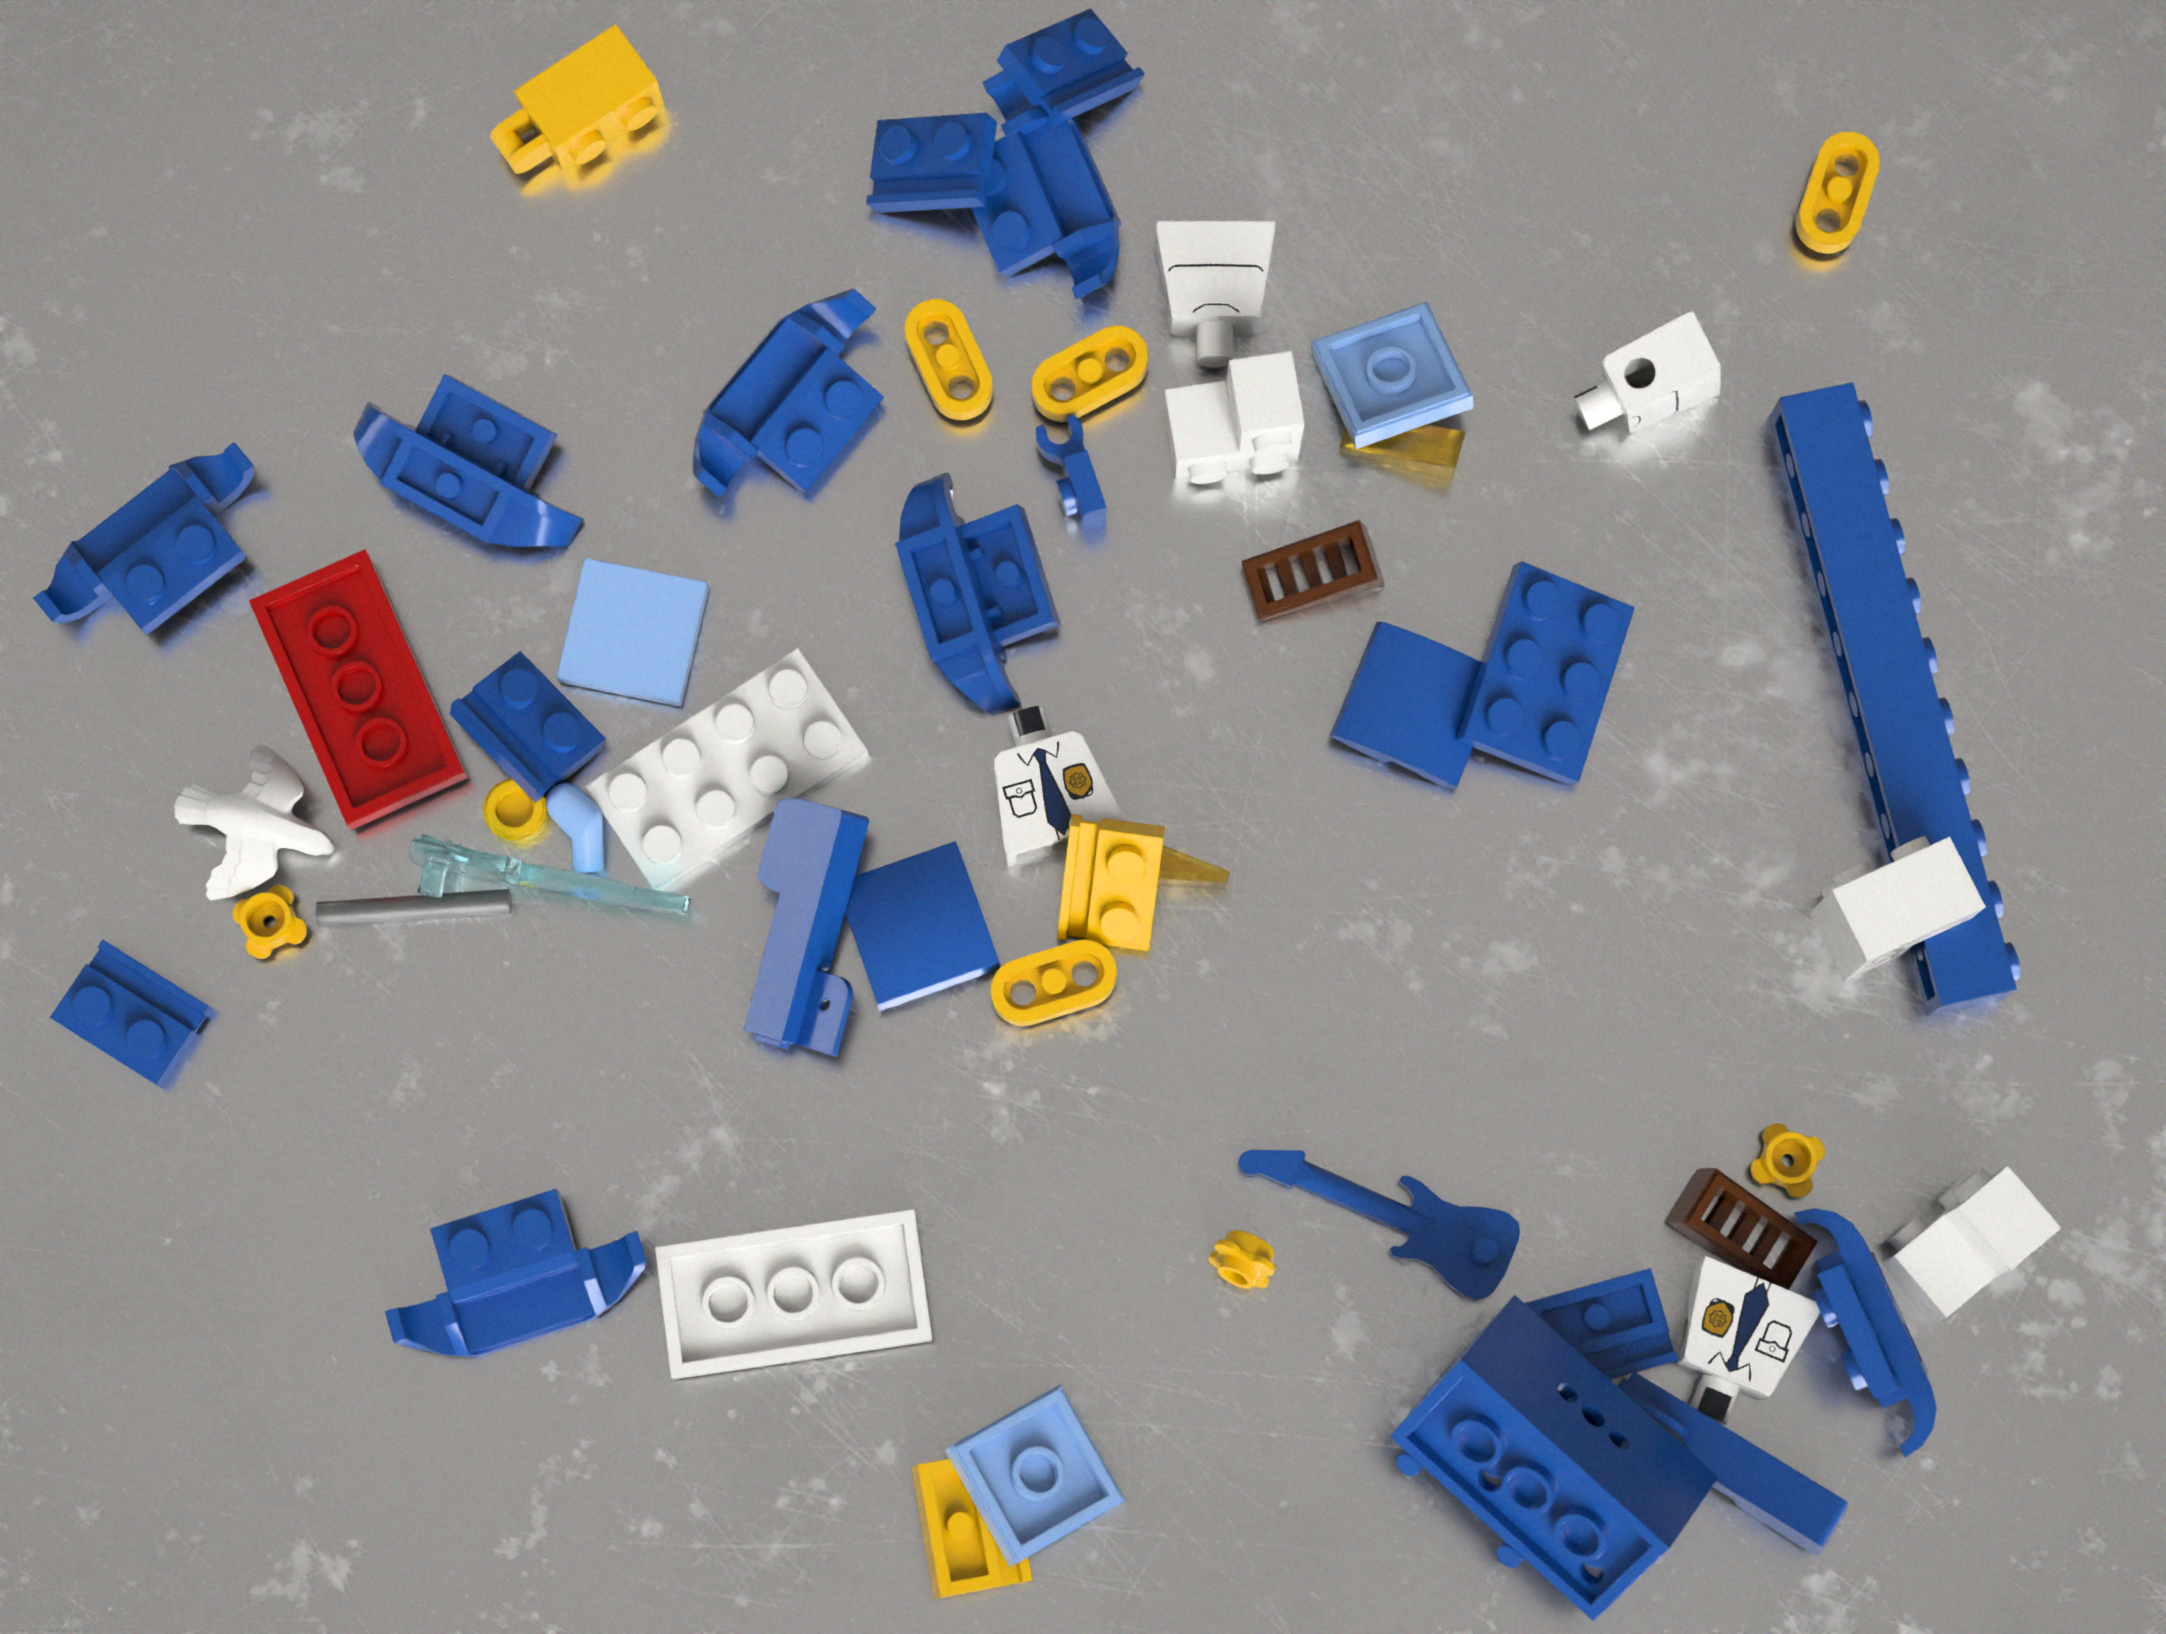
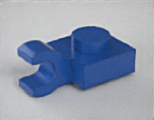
M1075 415L1067 417L1071 438L1066 443L1055 444L1051 442L1044 425L1036 427V444L1040 454L1045 459L1057 463L1063 468L1064 478L1055 481L1063 511L1066 517L1077 514L1082 532H1086L1106 525L1107 507L1088 451L1085 450L1083 445L1082 424Z

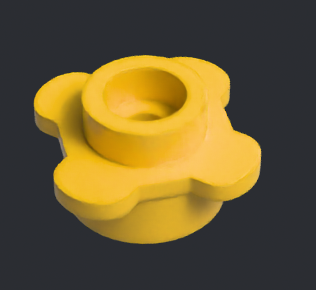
M274 885L269 889L268 893H259L250 899L240 900L233 909L234 921L240 924L242 931L248 938L246 950L255 958H267L274 948L285 943L299 944L307 934L306 923L297 918L292 907L294 894L286 886ZM273 916L276 920L275 925L270 928L264 925L265 919Z
M1781 1123L1768 1126L1762 1134L1765 1145L1761 1156L1753 1161L1750 1167L1753 1179L1761 1185L1771 1182L1784 1187L1788 1194L1794 1198L1806 1196L1813 1188V1182L1810 1177L1817 1167V1162L1821 1161L1825 1155L1823 1143L1814 1136L1807 1138L1800 1133L1789 1132L1788 1128ZM1784 1155L1792 1156L1794 1160L1792 1166L1788 1167L1782 1163Z
M1231 1230L1227 1233L1225 1239L1217 1240L1214 1246L1217 1252H1211L1208 1260L1217 1268L1219 1275L1223 1279L1242 1288H1252L1253 1286L1259 1288L1267 1287L1269 1282L1267 1276H1272L1276 1270L1275 1265L1272 1263L1275 1252L1267 1242L1251 1233L1240 1230Z

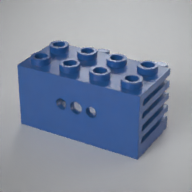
M1516 1295L1504 1305L1444 1370L1389 1436L1403 1448L1396 1458V1465L1402 1473L1408 1476H1415L1425 1468L1504 1540L1496 1551L1497 1557L1502 1564L1510 1568H1516L1526 1560L1593 1622L1672 1546L1719 1478ZM1482 1469L1489 1476L1500 1477L1501 1484L1495 1485L1487 1481L1483 1476ZM1584 1562L1594 1568L1601 1567L1602 1570L1598 1573V1577L1591 1575L1586 1570Z

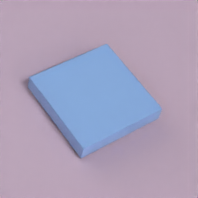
M1427 301L1311 341L1313 358L1356 449L1473 408V395Z
M584 558L556 678L558 682L682 707L709 592L708 583Z
M1061 1385L1056 1386L945 1449L946 1454L1009 1567L1125 1501Z

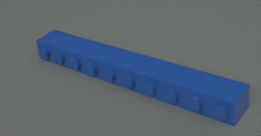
M1853 382L1780 397L1769 418L1887 864L1894 862L1890 852L1912 840L1926 836L1930 845L1950 837L1985 905V908L1972 919L1923 940L1910 948L1927 1015L1930 1016L2003 1000L2017 990L2015 980L2020 978L2019 959L2011 942L2004 943L1998 919L2002 918L2004 913L2002 896L1994 880H1987L1981 857L1986 856L1987 853L1986 837L1978 819L1971 820L1965 796L1970 794L1969 774L1964 761L1961 758H1954L1949 735H1952L1954 731L1953 715L1945 697L1938 698L1932 675L1937 673L1936 652L1929 637L1922 638L1916 615L1921 612L1920 593L1914 578H1906L1900 555H1903L1905 552V539L1899 520L1897 518L1890 519L1884 498L1889 493L1887 471L1881 459L1874 460L1868 437L1873 435V421L1870 408L1865 400L1858 401Z

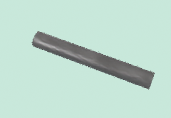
M510 889L322 901L316 903V920L318 927L506 915L511 914L512 911Z

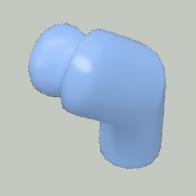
M570 783L556 785L547 795L546 807L553 821L571 839L572 870L575 872H597L603 870L602 810L578 786Z

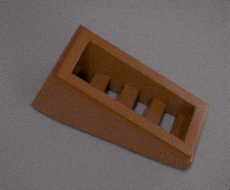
M1360 520L1241 561L1260 621L1280 617L1385 585L1369 532ZM1351 545L1359 572L1348 575L1340 548ZM1326 553L1334 577V581L1325 584L1315 555ZM1298 560L1302 561L1310 589L1302 592L1299 591L1291 566V562ZM1274 567L1278 569L1286 594L1285 598L1276 601L1266 572L1267 569Z
M1717 1168L1698 1169L1691 1177L1666 1219L1668 1224L1735 1268L1787 1290L1790 1289L1818 1242ZM1716 1195L1719 1198L1705 1221H1703L1701 1218ZM1736 1208L1742 1213L1727 1237H1725L1720 1231L1733 1209ZM1760 1223L1765 1227L1748 1253L1742 1248L1756 1224ZM1780 1236L1788 1242L1772 1269H1770L1763 1263Z

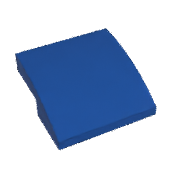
M1383 621L1376 622L1330 737L1381 763L1395 762L1444 788L1457 787L1473 747L1457 741L1456 738L1481 662L1419 634Z
M956 841L854 877L845 913L880 1011L999 970L1001 967Z

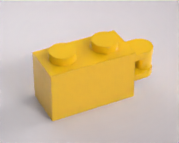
M615 24L515 89L513 92L520 110L499 123L492 130L490 139L515 173L526 172L551 155L562 171L575 162L577 164L587 163L604 150L607 141L625 129L633 131L643 127L652 120L657 113V108L664 104L658 81ZM533 129L538 137L525 145L520 137Z

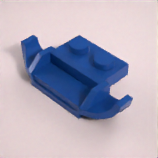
M1003 70L982 82L986 92L996 102L1006 121L1001 125L1005 136L995 141L990 180L985 181L983 195L987 197L986 207H971L1000 274L1010 277L1056 252L1057 256L1066 260L1074 281V287L1071 290L1075 299H1082L1093 291L1107 285L1113 277L1120 249L1118 227L1122 223L1076 117L1050 127L1045 121L1048 113L1040 104L1033 106Z
M852 288L804 305L785 317L780 318L703 410V417L694 445V476L716 496L721 498L746 461L752 460L757 454L799 492H807L884 398L883 395L838 356L846 347L843 345L864 321L870 318L876 308Z
M443 375L417 427L395 419L382 411L377 405L368 402L353 431L354 440L366 465L381 481V485L486 543L514 547L570 546L583 521V518L545 501L540 498L541 495L530 490L558 434L453 376Z
M235 442L224 449V452L219 455L196 456L170 465L169 470L98 526L78 541L73 540L57 563L50 586L47 590H43L33 597V599L52 622L63 624L73 622L90 614L112 597H115L139 628L148 635L247 558L215 517L239 498L248 487L254 475V465Z
M943 473L918 483L912 488L903 507L900 518L899 542H896L895 545L930 659L937 664L948 680L963 694L989 714L996 715L1021 705L1019 695L1012 687L1002 660L1007 658L1003 646L1057 627L1061 623L1025 509L1016 504L965 524L964 519L958 516L954 509L950 494V485H953L950 473Z
M553 1189L430 1228L448 1291L435 1295L436 1299L385 1311L393 1343L444 1356L475 1358L599 1318V1315L619 1301L641 1275L647 1262L637 1231L593 1249L585 1247L577 1250L560 1191Z
M1813 1208L1794 1212L1799 1225L1815 1223L1828 1229L1840 1251L1816 1261L1821 1272L1817 1276L1822 1284V1288L1812 1291L1828 1328L1840 1324L1851 1348L1840 1353L1856 1390L1868 1386L1873 1399L1878 1398L1882 1408L1906 1398L1908 1399L1913 1410L1915 1425L1911 1436L1899 1445L1906 1458L1923 1446L1934 1429L1937 1405L1933 1388L1927 1377L1928 1370L1874 1252H1870L1865 1239L1855 1225L1833 1211Z

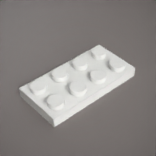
M797 648L585 787L657 895L773 818L776 804L780 800L786 798L803 799L868 757L869 754L858 735Z
M914 1209L655 1247L672 1379L933 1341L916 1212Z

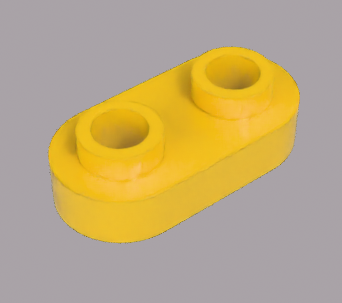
M1845 131L1832 135L1823 143L1815 159L1796 216V230L1801 241L1816 252L1830 254L1845 249L1853 241L1861 226L1879 171L1880 156L1874 143L1860 133ZM1841 162L1849 164L1854 170V175L1849 177L1840 175L1835 169V164ZM1820 217L1830 218L1835 223L1836 230L1827 232L1820 229L1816 219Z
M930 299L919 303L908 314L904 330L907 347L935 407L946 417L954 420L975 418L984 412L990 404L993 386L989 368L966 319L957 306L946 300ZM933 329H941L948 334L947 339L941 344H931L925 337ZM957 383H967L973 388L971 395L963 399L954 397L950 390Z
M1118 325L1109 326L1044 360L1037 367L1032 377V398L1036 408L1043 416L1050 420L1067 422V417L1075 415L1077 418H1080L1135 388L1144 379L1148 368V349L1144 339L1131 328ZM1119 355L1124 357L1129 364L1121 371H1113L1105 363L1111 356ZM1065 384L1070 386L1075 393L1068 400H1058L1052 395V390L1058 385Z
M1092 940L1073 941L1009 961L1000 967L993 977L991 983L993 1006L998 1015L1008 1023L1017 1026H1029L1098 1005L1109 997L1115 987L1117 977L1116 963L1106 947ZM1082 965L1092 967L1097 973L1094 983L1089 986H1080L1075 983L1072 974L1077 967ZM1019 984L1030 985L1036 992L1034 1000L1027 1005L1015 1003L1011 998V992L1014 987Z

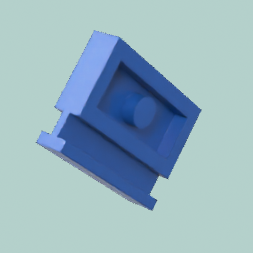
M1091 8L1005 45L996 60L1033 106L1040 104L1048 113L1045 121L1050 127L1136 89L1145 75L1140 67L1134 70L1125 60L1128 52Z
M987 113L877 120L870 178L874 181L872 195H867L866 204L877 213L986 207L987 197L983 195L985 181L990 180L997 122Z
M521 651L473 686L472 691L461 700L458 698L451 703L450 715L535 803L552 786L562 783L604 749L606 738Z
M102 939L97 947L99 948L98 952L89 965L85 964L50 1018L162 1088L198 1035L196 1033L205 1018L211 1016L214 1009Z
M1651 1268L1525 1303L1609 1380L1632 1374L1633 1371L1639 1372L1678 1361L1668 1333L1670 1330Z

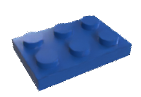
M1523 561L1513 565L1456 740L1567 785L1578 783L1635 607Z

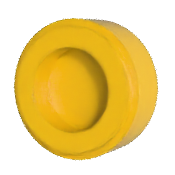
M512 778L497 783L485 798L483 805L485 822L492 833L506 843L519 845L531 842L542 834L548 824L549 814L544 794L535 803Z

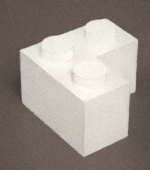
M1292 351L1229 360L1227 380L1165 390L1164 415L1175 480L1190 477V481L1195 484L1212 483L1227 477L1228 471L1252 468L1254 474H1272L1287 469L1289 462L1298 461L1305 422Z
M1926 836L1919 837L1890 852L1894 860L1893 863L1873 872L1868 862L1862 863L1832 878L1833 884L1820 891L1824 899L1809 914L1843 982L1901 956L1913 945L1972 919L1985 908L1950 837L1930 845Z
M2009 1166L1991 1175L1982 1167L1970 1177L1968 1175L1963 1177L1937 1199L1945 1209L1931 1221L1925 1224L1917 1216L1894 1234L1888 1241L1896 1250L1886 1257L1882 1263L1932 1323L1951 1315L1993 1278L2014 1269L2058 1232L2061 1227Z

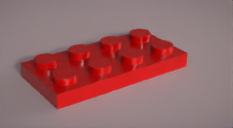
M366 549L249 600L346 825L351 830L468 778Z

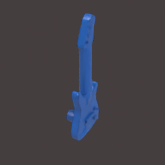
M1249 1150L1239 1157L1238 1166L1245 1176L1259 1174L1289 1188L1296 1184L1408 1234L1406 1243L1389 1249L1391 1256L1401 1260H1417L1431 1267L1450 1288L1468 1299L1475 1301L1484 1299L1494 1292L1507 1271L1519 1240V1222L1509 1213L1479 1206L1460 1207L1443 1201L1422 1182L1410 1176H1402L1399 1184L1407 1189L1413 1199L1411 1207L1305 1161V1153L1301 1150Z

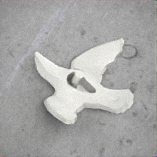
M265 745L257 746L251 752V760L249 761V766L253 771L251 782L245 786L241 793L218 794L202 786L192 784L189 787H185L175 800V818L178 819L179 824L210 825L226 834L225 849L227 853L223 857L222 864L211 871V877L206 883V896L211 901L232 897L254 889L273 877L278 869L276 854L280 848L295 849L315 856L321 854L329 855L334 852V845L323 830L293 815L292 807L303 796L304 786L295 771L278 754Z

